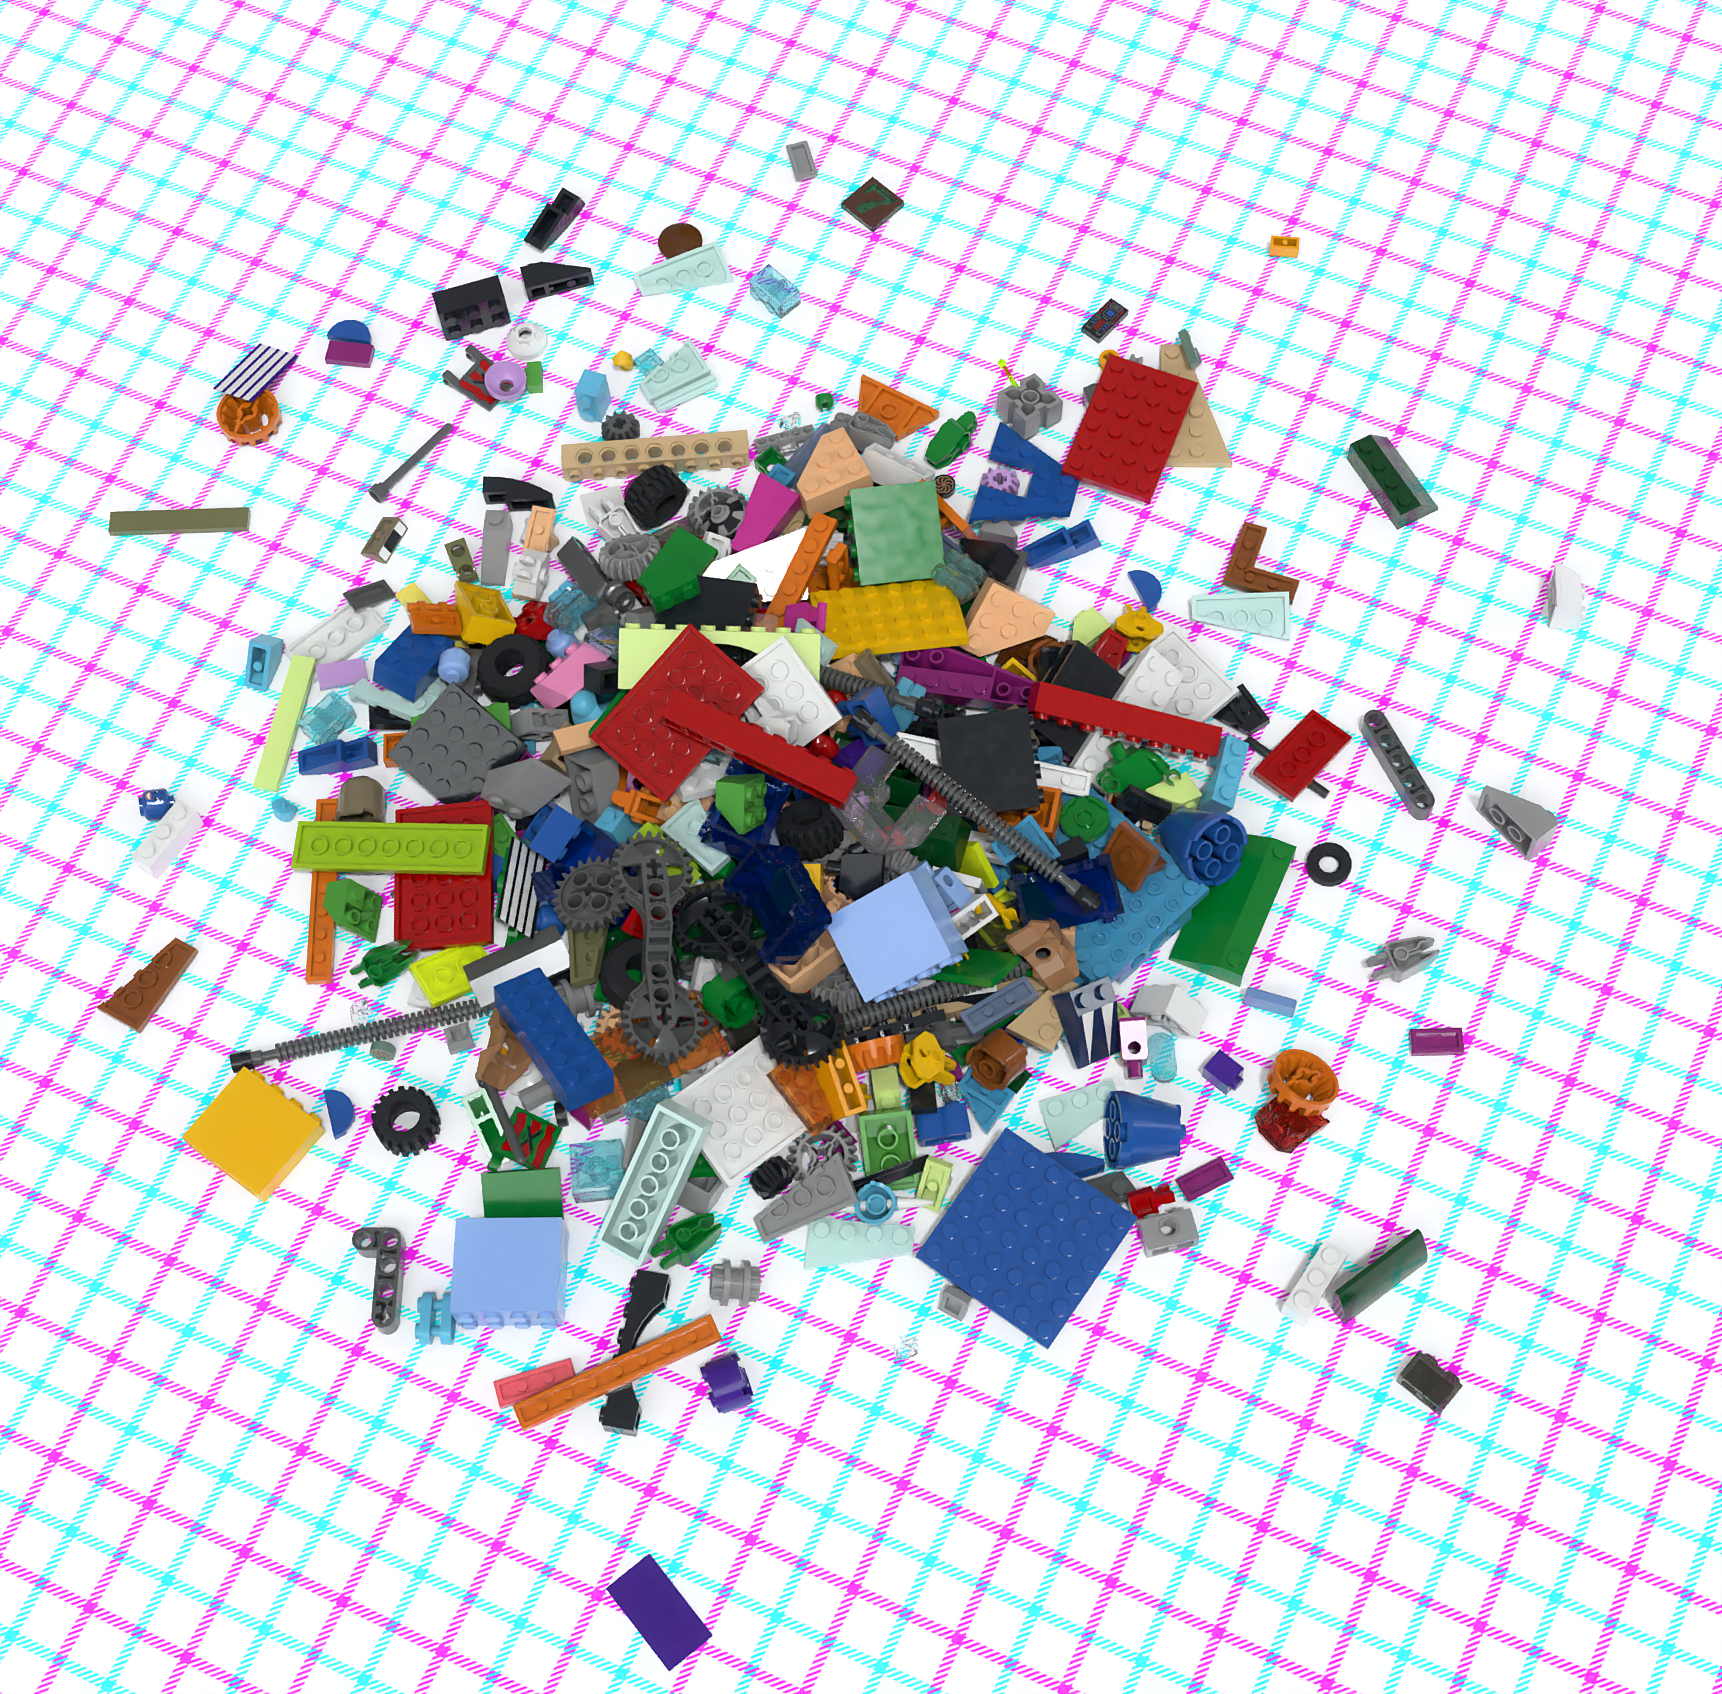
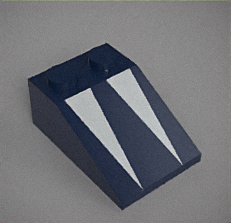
M1109 976L1089 980L1052 996L1077 1069L1084 1068L1119 1052L1117 998Z

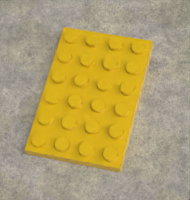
M949 578L915 580L912 582L875 586L868 585L865 587L843 588L839 591L821 590L809 593L810 605L817 608L819 602L827 603L825 633L823 634L838 645L832 659L844 658L852 653L860 654L867 648L874 655L969 644L966 624Z

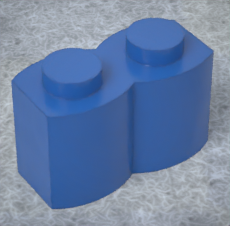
M949 1101L944 1104L945 1106L937 1107V1113L915 1115L920 1147H931L971 1139V1127L966 1103Z

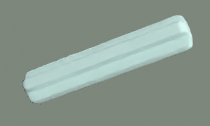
M711 374L654 401L655 409L657 412L662 413L718 386L717 378Z

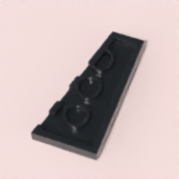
M937 1006L922 1010L923 1014L913 1017L912 1013L897 1017V1022L888 1024L887 1021H882L872 1025L873 1028L851 1030L846 1035L845 1043L848 1047L877 1038L898 1035L937 1022L946 1021L947 1018L944 1009L938 1010Z

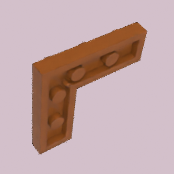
M1244 521L1223 580V585L1249 593L1289 592V604L1292 605L1300 580L1255 568L1267 533V527Z

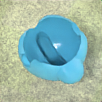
M584 687L572 696L570 701L574 725L598 719L618 692L600 695Z

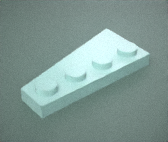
M716 241L633 273V278L642 296L734 282L732 273Z
M1289 592L1191 595L1192 621L1290 641Z
M819 1219L809 1224L804 1270L809 1271L819 1267L827 1266L829 1268L836 1267L839 1264L852 1262L856 1264L872 1259L883 1260L913 1255L915 1226L893 1224L875 1226L858 1221Z

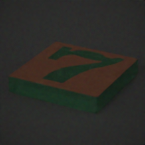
M873 176L841 203L842 209L871 232H875L904 207V201Z

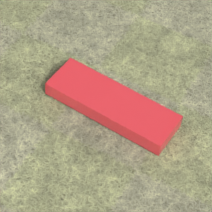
M569 1358L494 1381L493 1384L500 1409L510 1407L571 1379L576 1374L572 1359Z

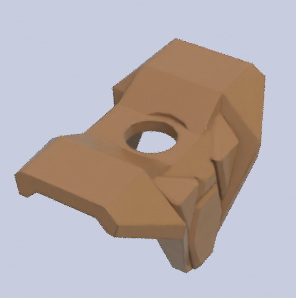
M1049 917L1045 921L1031 920L1027 926L1012 935L1006 936V942L1014 956L1018 954L1023 956L1032 966L1033 977L1052 992L1074 980L1080 974L1075 949L1054 919ZM1040 948H1047L1051 953L1046 958H1039L1036 956V951Z
M495 1007L487 1024L490 1026L491 1034L487 1049L480 1051L476 1078L497 1090L505 1091L524 1074L532 1060ZM504 1042L508 1046L507 1055H503L499 1051Z

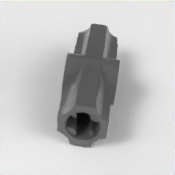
M941 1021L929 1028L905 1032L907 1044L924 1031L934 1034L940 1048L946 1051V1053L955 1051L960 1046L977 1044L984 1038V1033L973 1038L963 1022L954 1023L952 1021Z

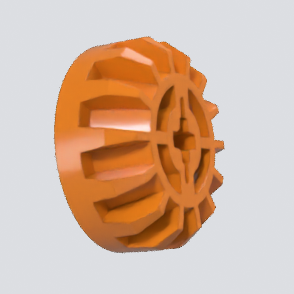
M267 389L253 402L226 394L221 399L216 412L217 421L222 433L225 434L230 442L236 441L239 446H244L246 442H249L251 446H256V440L263 439L264 442L268 441V434H276L278 431L277 425L282 421L278 402L275 396ZM264 414L268 418V423L266 426H263L262 416Z
M903 1034L857 1043L848 1046L847 1049L855 1073L862 1074L873 1069L887 1068L888 1066L900 1063L903 1053L902 1047L906 1044Z
M1288 1049L1281 1052L1270 1066V1071L1267 1074L1271 1094H1278V1104L1280 1105L1285 1102L1289 1105V1112H1294L1298 1109L1300 1116H1317L1323 1111H1327L1339 1093L1338 1079L1331 1067L1315 1054L1305 1050ZM1310 1093L1312 1095V1101L1306 1099Z

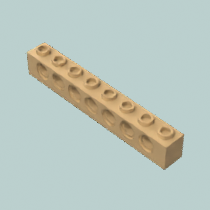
M747 430L563 444L561 445L562 472L565 481L575 482L583 479L600 480L607 477L624 478L640 475L647 469L661 464L668 466L674 472H695L707 469L719 470L720 468L732 467L742 468L750 466Z

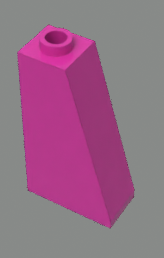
M760 472L747 503L744 520L739 526L731 545L732 555L776 539L801 507L800 495Z

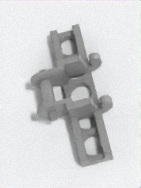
M810 424L754 439L757 452L766 451L772 446L784 457V454L796 452L800 448L798 442L807 440L815 430L813 425ZM784 435H788V436H789V437L786 438V439H782V438H781V437L784 436ZM792 441L793 447L782 449V443Z

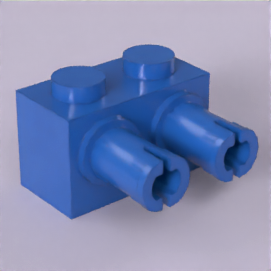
M881 685L863 688L850 700H842L837 703L836 707L844 717L847 715L853 716L860 707L864 708L871 716L878 720L877 723L884 728L883 731L891 737L901 729ZM850 723L847 725V732H854L850 733L849 736L851 738L862 737L866 747L884 744L877 738L874 740L867 733H862Z

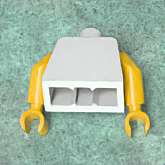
M990 893L972 894L973 897L960 910L950 913L963 940L997 916L1002 917L1007 929H1012L1011 920L1019 923L1015 909H1006V906ZM967 953L961 955L965 956L967 960H969V956Z

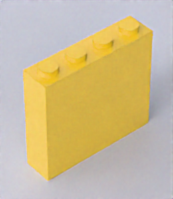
M243 1066L184 1133L182 1138L188 1146L261 1202L265 1203L324 1135L325 1130L321 1125L323 1121L315 1113L310 1112L307 1114L302 1110L303 1105L292 1097L288 1100L284 1097L283 1094L285 1092L276 1084L272 1083L270 1086L264 1082L266 1078L256 1069L250 1071Z

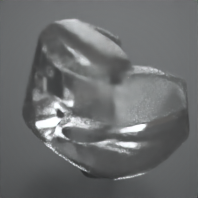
M793 412L792 415L782 414L778 418V426L781 431L799 428L802 422V416L797 412Z
M361 999L351 1003L350 1014L353 1025L359 1026L364 1024L366 1026V1023L370 1022L369 1015L373 1014V1009L368 1010L367 1000Z
M956 1080L951 1085L938 1083V1096L941 1097L943 1103L960 1099Z
M905 1334L899 1335L901 1342L892 1343L890 1346L895 1357L900 1360L912 1358L919 1353V1342L916 1336L906 1340Z

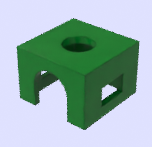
M772 446L754 459L755 469L765 475L770 472L767 470L769 465L775 466L777 462L784 465L787 462Z

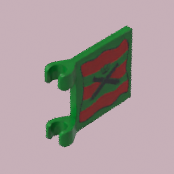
M516 1106L510 1121L527 1158L526 1163L522 1166L528 1169L545 1168L563 1128ZM504 1132L487 1165V1169L491 1172L497 1171L504 1157L516 1162Z

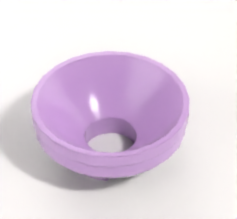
M500 361L493 364L487 370L484 379L488 393L502 401L518 398L524 392L527 383L524 369L512 361ZM509 382L513 385V389L505 392L500 389V386L503 383Z

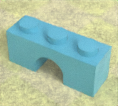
M1230 734L1221 738L1217 757H1210L1208 765L1215 767V772L1211 780L1202 787V797L1197 808L1227 813L1234 808L1249 743Z

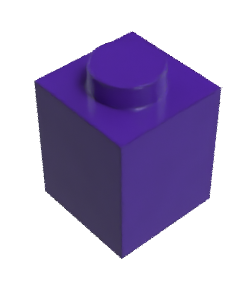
M1219 1049L1203 1067L1202 1077L1223 1094L1227 1095L1231 1089L1236 1091L1243 1083L1244 1068Z

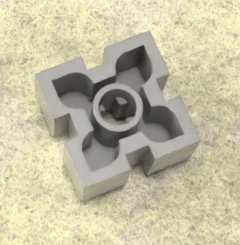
M1036 373L1020 380V386L1017 388L1012 384L997 392L996 412L1007 423L1013 422V429L1024 440L1037 434L1040 426L1048 428L1062 419L1063 400L1053 390L1047 392L1046 383Z

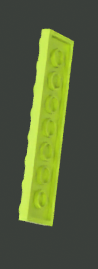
M298 821L291 868L294 871L485 875L491 828L485 824Z

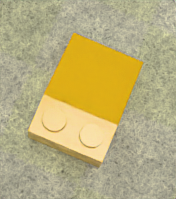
M455 581L456 612L459 613L462 626L460 635L465 642L470 644L481 643L488 646L493 640L514 633L517 624L500 590Z

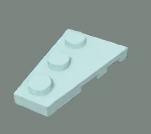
M690 338L683 342L684 345L677 352H672L669 355V359L662 366H657L639 383L640 390L650 405L654 404V401L711 375V370Z

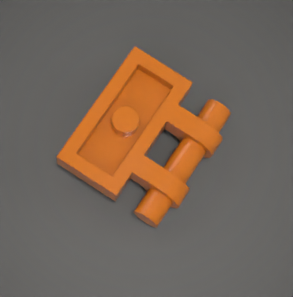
M417 600L416 603H407L412 633L461 634L462 626L459 613L456 612V604H447L444 601L434 604Z

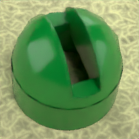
M820 393L815 396L816 407L821 412H823V408H827L828 411L833 408V394Z

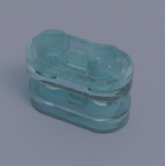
M950 549L943 557L946 565L938 563L931 572L933 575L932 579L938 586H945L952 590L953 594L959 599H970L976 592L973 583L981 585L988 576L979 564L953 549Z
M568 587L546 607L543 615L544 621L564 634H572L584 624L580 615L596 607L597 600L576 587Z
M661 1081L648 1083L628 1102L625 1107V1116L628 1124L630 1117L648 1123L657 1103L666 1098L671 1099L668 1086Z

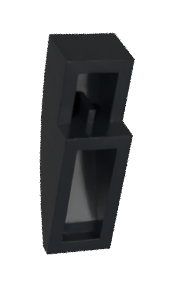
M562 187L553 203L546 204L524 238V241L543 252L571 225L585 206V202L579 196Z
M483 476L482 493L486 505L507 504L509 512L531 511L533 505L556 509L553 494L539 486L513 478Z
M1080 835L1057 846L1053 839H1050L1062 855L1055 860L1059 863L1057 868L1060 865L1064 867L1062 872L1090 862L1089 850ZM1024 856L1022 858L1017 857L1008 864L1011 876H1020L1023 873H1026L1028 876H1044L1045 872L1042 875L1038 873L1040 869L1034 870V865L1029 866L1028 862L1030 859L1024 862Z

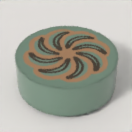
M375 1041L371 1044L369 1054L381 1061H392L396 1054V1048L389 1042Z

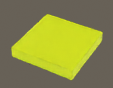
M968 841L959 873L981 878L986 888H995L999 884V880L979 841Z

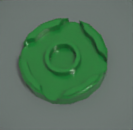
M1084 795L1085 797L1072 798L1064 804L1060 812V826L1063 833L1069 839L1080 835L1084 843L1099 840L1109 828L1110 815L1107 806L1100 799L1093 796Z

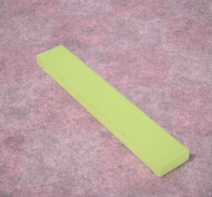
M299 655L292 656L253 783L255 789L279 792L316 669L315 665L318 662L316 658Z

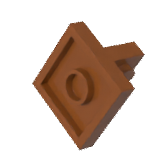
M1126 820L1118 824L1098 860L1133 893L1140 891L1148 875L1162 871L1167 864L1160 856L1161 852Z

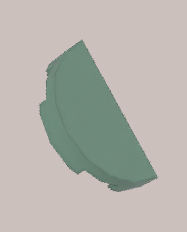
M1183 329L1178 332L1189 365L1195 369L1202 364L1201 356L1197 347L1194 348L1189 332Z

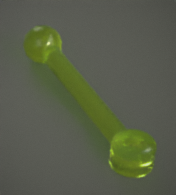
M998 360V366L1004 370L1010 382L1016 388L1019 387L1006 366V360Z

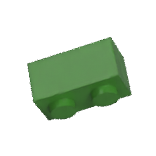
M541 361L527 362V368H524L527 376L526 388L528 393H543V367Z

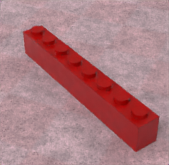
M1041 681L1031 684L1027 704L1028 713L1034 714V719L1048 721L1050 718L1057 720V725L1071 727L1074 724L1080 726L1079 730L1094 733L1095 730L1102 731V736L1117 738V736L1126 737L1125 741L1129 743L1140 744V741L1148 743L1149 748L1162 750L1163 747L1171 749L1170 753L1177 755L1190 753L1193 754L1194 759L1207 761L1210 757H1217L1223 727Z
M674 689L661 713L663 724L843 811L845 810L858 785V776H855L854 771L847 767L839 768L824 756L816 757L801 745L793 746L778 734H773L772 736L764 732V729L755 723H750L749 725L741 721V718L735 713L728 712L726 714L718 710V706L712 702L699 701L689 691L682 690L681 692Z

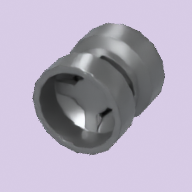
M619 580L609 582L603 590L604 599L612 604V606H615L619 612H627L635 604V594Z

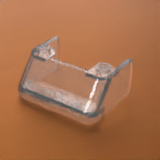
M871 744L852 769L855 772V776H858V785L845 810L843 811L831 804L829 806L831 811L869 853L880 857L921 845L947 811L918 794L898 821L895 822L882 807L889 800L891 792L889 785L885 781L900 761H897L895 757Z

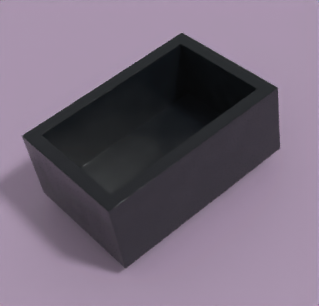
M498 275L432 293L446 341L459 339L466 335L480 333L484 330L502 327L511 323Z

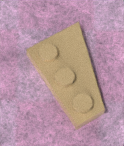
M1070 981L1054 992L1048 989L1037 1001L1006 1027L1005 1032L1052 1054L1064 1032L1052 996L1079 984Z

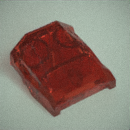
M1278 1095L1258 1110L1254 1116L1259 1133L1277 1151L1289 1154L1293 1153L1296 1148L1322 1131L1330 1123V1120L1328 1118L1325 1119L1321 1114L1317 1116H1300L1298 1109L1294 1112H1289V1105L1285 1102L1280 1105L1278 1104Z

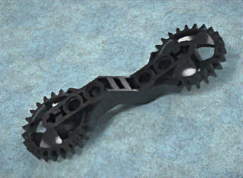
M707 884L705 891L697 887L695 895L689 891V898H684L681 906H675V913H672V934L674 940H677L678 946L684 947L686 953L692 950L695 957L702 952L703 959L724 960L740 975L756 1004L763 1011V1019L760 1024L762 1045L764 1051L768 1053L769 1059H775L777 1066L784 1063L785 1069L788 1070L791 1065H794L796 1072H798L801 1066H805L806 1071H809L811 1064L820 1068L819 1061L821 1060L828 1064V1056L836 1057V1048L842 1049V1040H846V1025L842 1012L839 1013L838 1006H832L829 999L823 1002L820 995L813 1000L811 993L788 991L776 979L759 949L751 940L755 926L753 922L754 915L750 901L747 902L745 894L740 896L739 889L732 892L730 885L722 890L720 884H717L715 889H711L710 884ZM733 902L739 908L734 914L729 916L722 906ZM699 922L703 935L694 939L688 938L685 935L686 932ZM825 1013L830 1017V1020L816 1031L813 1018ZM786 1037L794 1047L782 1052L776 1046ZM804 1050H807L808 1055L804 1056Z

